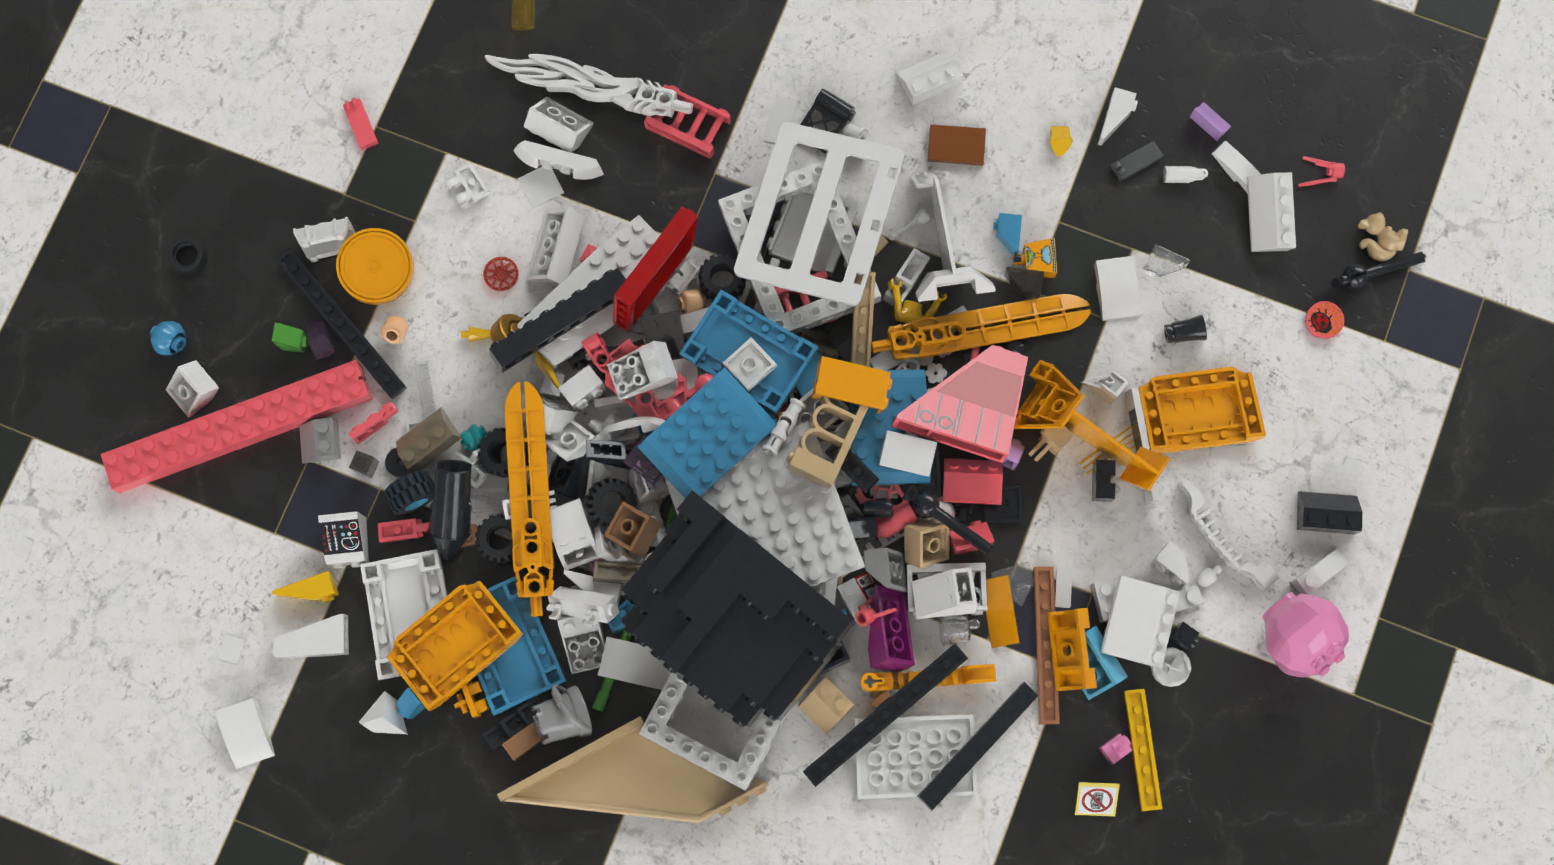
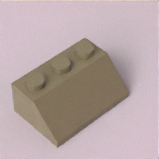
M440 407L396 441L397 452L408 470L420 471L462 439L443 408Z

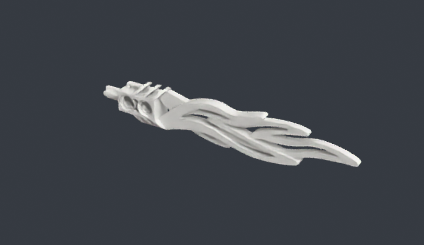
M529 54V59L524 60L485 55L488 63L503 71L515 73V78L518 81L534 86L546 87L548 92H570L592 102H614L627 111L646 116L660 115L672 117L674 111L687 114L693 111L694 105L692 103L678 100L677 93L674 90L663 88L658 82H654L655 85H653L651 81L646 80V83H644L638 77H613L598 68L583 65L582 67L570 60L552 55ZM527 66H539V67H542V68H545V69L534 68V67H527ZM594 84L606 89L595 88Z

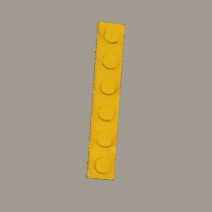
M1145 689L1124 691L1141 811L1162 809Z

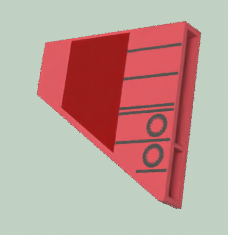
M991 345L900 412L894 419L891 427L1003 463L1010 451L1028 357L1018 352L1006 350L1000 346Z

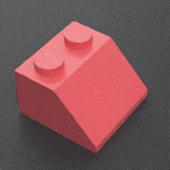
M981 520L969 523L970 526L968 528L989 543H994V538L987 522L981 523ZM949 531V543L953 556L979 550L954 531Z

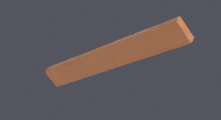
M1033 567L1039 725L1060 724L1059 692L1056 691L1047 614V612H1055L1054 567Z

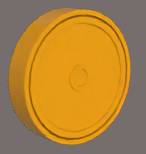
M369 228L354 233L343 243L337 255L336 271L340 283L354 299L365 304L382 305L398 299L408 289L414 275V261L408 246L399 236L385 229Z

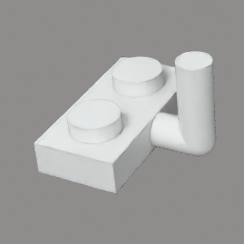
M480 448L473 451L470 458L459 451L454 452L451 460H461L472 464L471 485L476 489L480 488L488 474L486 470L476 463L480 457L478 456Z

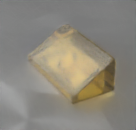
M512 0V29H534L535 0Z

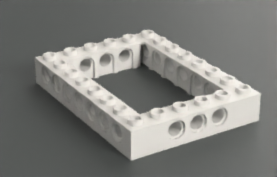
M825 160L785 174L776 203L782 200L787 201L790 197L800 193L805 194L809 192L811 184H813L816 190ZM761 184L718 200L719 208L738 254L748 226L745 214H752ZM836 190L827 219L830 224V231L832 234L834 233L838 243L837 248L841 250L844 257V265L848 267L857 236ZM759 253L757 261L764 263L761 253ZM749 280L763 316L795 335L853 313L854 306L823 298L785 313L774 286ZM876 282L874 304L881 302V294Z
M672 672L639 734L747 792L786 716L782 721H772L762 714L738 762H735L667 726L669 721L673 720V714L678 704L683 701V695L689 686L682 680L684 677L682 674Z

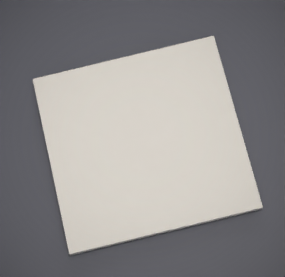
M809 421L796 425L792 432L787 435L788 439L780 447L777 457L768 454L762 449L763 445H766L771 435L766 436L711 486L701 498L813 587L862 569L865 565L835 484L828 489L786 468L789 463L786 461L788 454L791 450L794 451L798 447L799 440L810 429ZM807 437L805 444L808 451L825 460L817 437ZM665 478L678 515L679 511L677 508L685 498Z

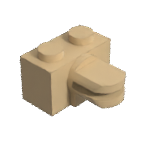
M1065 426L1064 428L1042 429L1039 432L1041 434L1038 439L1040 442L1029 452V455L1032 457L1043 445L1045 448L1035 457L1034 460L1036 462L1048 451L1056 455L1070 441L1073 434Z

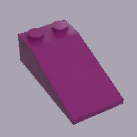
M876 585L873 587L872 609L876 613L892 608L897 610L878 617L870 623L868 641L870 668L900 672L915 665L905 592Z

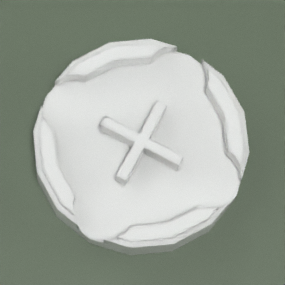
M1169 647L1166 649L1162 669L1151 666V672L1155 680L1161 685L1168 687L1179 686L1188 679L1191 672V663L1183 651Z

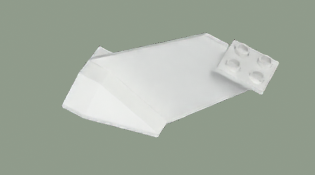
M940 169L930 174L918 172L916 176H911L916 189L930 187L943 270L929 272L925 275L916 291L918 302L938 299L937 287L971 283L976 294L995 292L994 284L972 266L956 268L940 188V185L954 184V180L949 172Z

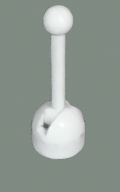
M921 208L915 213V220L897 232L890 233L888 238L895 240L897 235L914 224L923 225L931 219L924 208Z

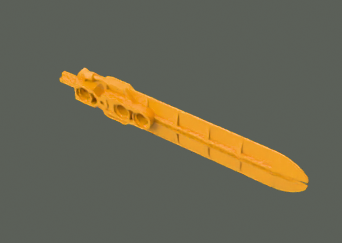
M1059 294L944 316L916 319L904 325L890 326L887 330V339L871 342V350L873 353L890 350L891 356H893L895 361L909 360V358L923 359L939 356L944 353L1072 330L1087 320L1091 314V309L1066 313L1065 311L1090 305L1081 297L1071 294ZM1061 312V314L1039 318V316ZM1034 317V319L1012 323V321ZM1007 322V324H1003V325L992 326V327H987V328L984 327V326H988V325H993V324H999V323ZM911 326L915 330V333L909 329H903ZM980 327V329L966 331V329ZM951 329L957 330L959 335H953ZM933 333H938L941 339H936ZM897 339L902 340L903 343H904V345H903V346L898 345V344L896 343V340H897ZM913 347H918L919 354L909 353Z
M524 381L525 409L522 408L521 382H517L511 388L506 398L505 428L513 540V566L517 579V594L521 598L530 597L531 617L543 616L542 596H550L554 592V580H552L554 555L543 402L535 387L529 382ZM523 413H526L527 438H524ZM525 442H528L529 467H526ZM527 471H529L530 473L531 496L529 497L527 487ZM530 500L532 505V518H529L528 501ZM531 522L536 525L534 533L527 531V525ZM531 542L537 544V551L535 553H531L528 550V545ZM542 566L549 569V579H546V576L540 571ZM523 568H527L529 572L524 576L523 583V581H521L519 571ZM533 581H537L540 584L538 592L531 590L530 586Z

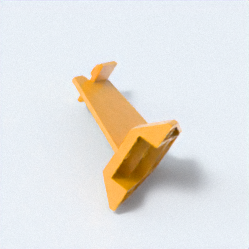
M1039 360L1029 375L1037 384L1017 411L1014 429L1064 428L1065 426L1070 432L1111 459L1116 460L1117 463L1126 466V469L1120 476L1122 481L1150 491L1170 461V458L1140 447L1136 454H1134L1075 411L1084 395L1053 364Z

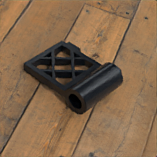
M823 88L818 93L814 104L800 125L814 128L813 125L824 123L825 130L828 131L826 122L835 121L839 124L837 129L829 132L839 134L847 121L851 122L855 117V107ZM817 110L822 113L823 120L812 122L811 115ZM816 148L824 154L827 153V150Z

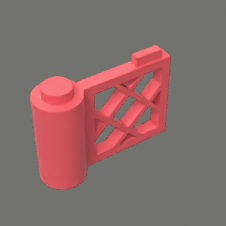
M879 485L873 486V488H876L873 499L866 498L860 487L856 489L858 493L854 494L860 504L865 501L876 500L878 489L888 491L887 499L889 500L892 493L899 494L901 498L904 495L899 485H891L890 489L879 487ZM903 500L897 506L894 505L892 508L894 514L891 518H876L877 535L880 538L884 537V539H887L904 529V525L919 520L909 501Z

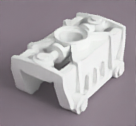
M348 217L340 220L335 218L331 222H322L313 226L305 225L304 228L293 229V234L311 263L318 262L321 258L338 255L343 243L355 233Z

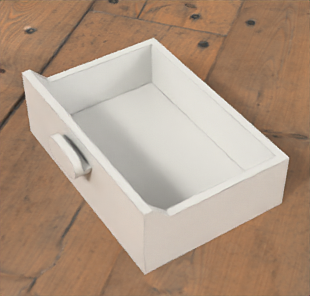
M885 430L878 465L929 477L937 442L918 438L917 435L909 432L901 434Z

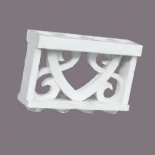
M933 564L924 568L907 565L908 614L912 613V617H916L911 584L912 575H917L919 580L951 569L971 567L973 579L975 573L980 574V589L975 587V592L978 593L980 600L977 603L976 613H971V615H983V612L987 611L986 564Z

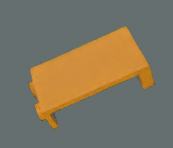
M822 356L818 361L812 398L819 400L824 396L875 408L876 413L880 414L888 406L889 398L886 396L887 390H890L892 386L891 372Z

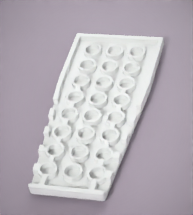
M638 215L599 246L517 324L518 330L527 321L537 319L543 311L554 308L560 300L570 298L576 290L586 288L592 280H599L608 270L618 268L627 279L659 235ZM677 268L675 272L682 275V272ZM667 282L660 290V292L657 294V296L667 289ZM614 303L538 351L554 368L558 367V364L571 358L580 349H584L581 341L597 332L603 336L610 328L617 326L613 323Z

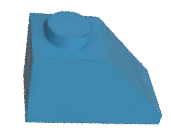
M999 213L998 219H994L993 230H996V237L1013 256V254H1018L1022 215Z
M407 688L396 702L398 706L397 711L403 718L407 717V719H413L426 708L411 688Z

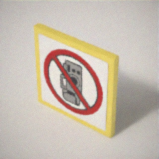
M1079 782L1075 815L1115 816L1120 785L1115 783Z

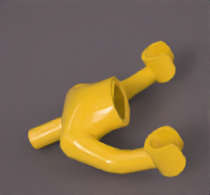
M893 278L888 281V288L893 290L894 317L897 321L905 324L910 323L912 320L933 317L940 303L947 299L946 293L942 295L941 299L939 291H937L938 299L934 300L923 316L922 304L905 300L902 305L899 288L902 284L901 280L896 285L893 284ZM911 326L905 328V330H906V329H909V330L912 331V327H911Z

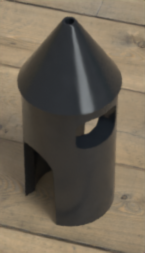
M461 460L437 461V469H435L434 493L430 504L429 528L427 532L446 562L451 561L471 535L472 505L470 490L472 464Z

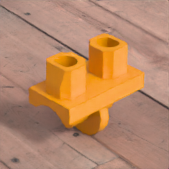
M479 681L467 683L462 687L465 700L462 693L456 695L458 702L454 704L455 709L461 707L463 714L469 712L467 704L472 717L475 718L480 717V713L489 709L485 698L477 702L474 698L475 694L483 692Z

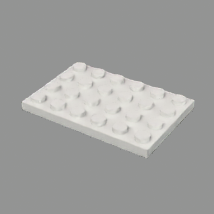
M973 715L897 718L856 753L857 798L917 797L974 735ZM865 718L854 719L855 727ZM976 764L946 796L978 795Z

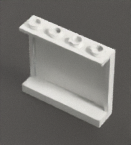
M815 192L800 193L790 197L787 204H783L780 211L782 217L774 225L773 231H776L774 237H770L767 243L769 255L793 263ZM853 202L851 205L843 203L849 220L853 225L859 205ZM828 219L811 270L815 272L826 270L827 275L832 278L841 256V250L837 248L838 243L834 233L832 234L830 231Z

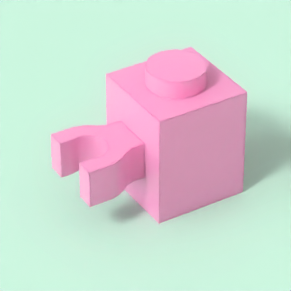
M1117 734L1098 749L1111 765L1131 752L1130 746L1132 744L1125 735Z

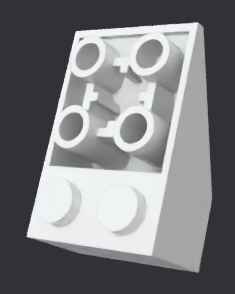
M652 341L607 364L619 400L650 391L678 379L666 342Z
M580 498L550 509L552 540L564 570H569L600 558L597 557L595 532Z
M971 567L951 569L911 582L917 619L976 613L977 599Z
M560 615L557 622L571 673L575 674L599 668L605 645L601 622H597L594 627L586 626V623L589 621L587 619Z

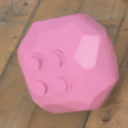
M1290 592L1264 613L1263 620L1265 621L1267 650L1282 672L1296 677L1324 676L1329 672V667L1334 662L1340 663L1345 658L1344 648L1349 641L1348 627L1338 608L1332 602L1314 595L1301 593L1296 596Z

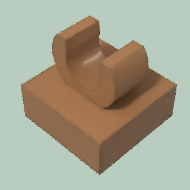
M879 691L870 693L874 699L871 704L875 710L891 697L887 691L882 694Z

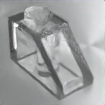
M1155 244L1143 270H1146L1151 276L1162 277L1185 269L1190 260Z

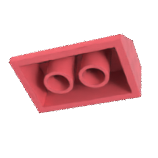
M944 458L943 502L1001 505L1002 463L993 460Z

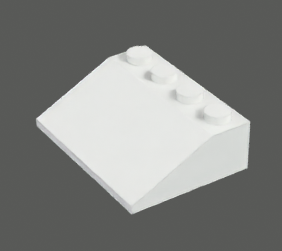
M1119 575L1100 652L1162 669L1180 591Z

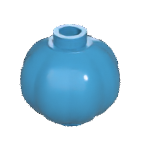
M164 321L154 326L150 331L152 347L160 355H174L182 351L186 345L185 331L177 322Z

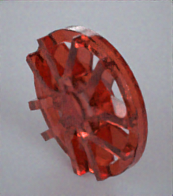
M496 257L486 264L483 277L486 284L492 290L501 292L513 288L518 281L519 271L517 265L511 259ZM500 260L501 266L497 267L495 262ZM503 260H505V261H507V262H509V263L504 266ZM493 263L495 269H488ZM513 265L514 268L508 271L507 269ZM487 272L493 273V276H487ZM516 272L515 278L510 274ZM508 278L513 280L511 284L506 281ZM494 279L492 285L489 283L488 280ZM497 281L500 282L499 288L495 287ZM503 282L506 283L508 286L502 288Z

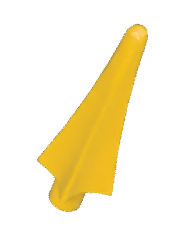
M468 326V331H461V338H468L469 342L491 339L490 330Z
M539 351L535 352L537 359L534 363L558 389L560 384L552 365Z

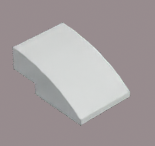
M1134 256L1097 260L1094 264L1102 321L1140 316L1139 290Z
M251 698L215 711L224 742L236 769L275 756L265 718H262L257 699Z

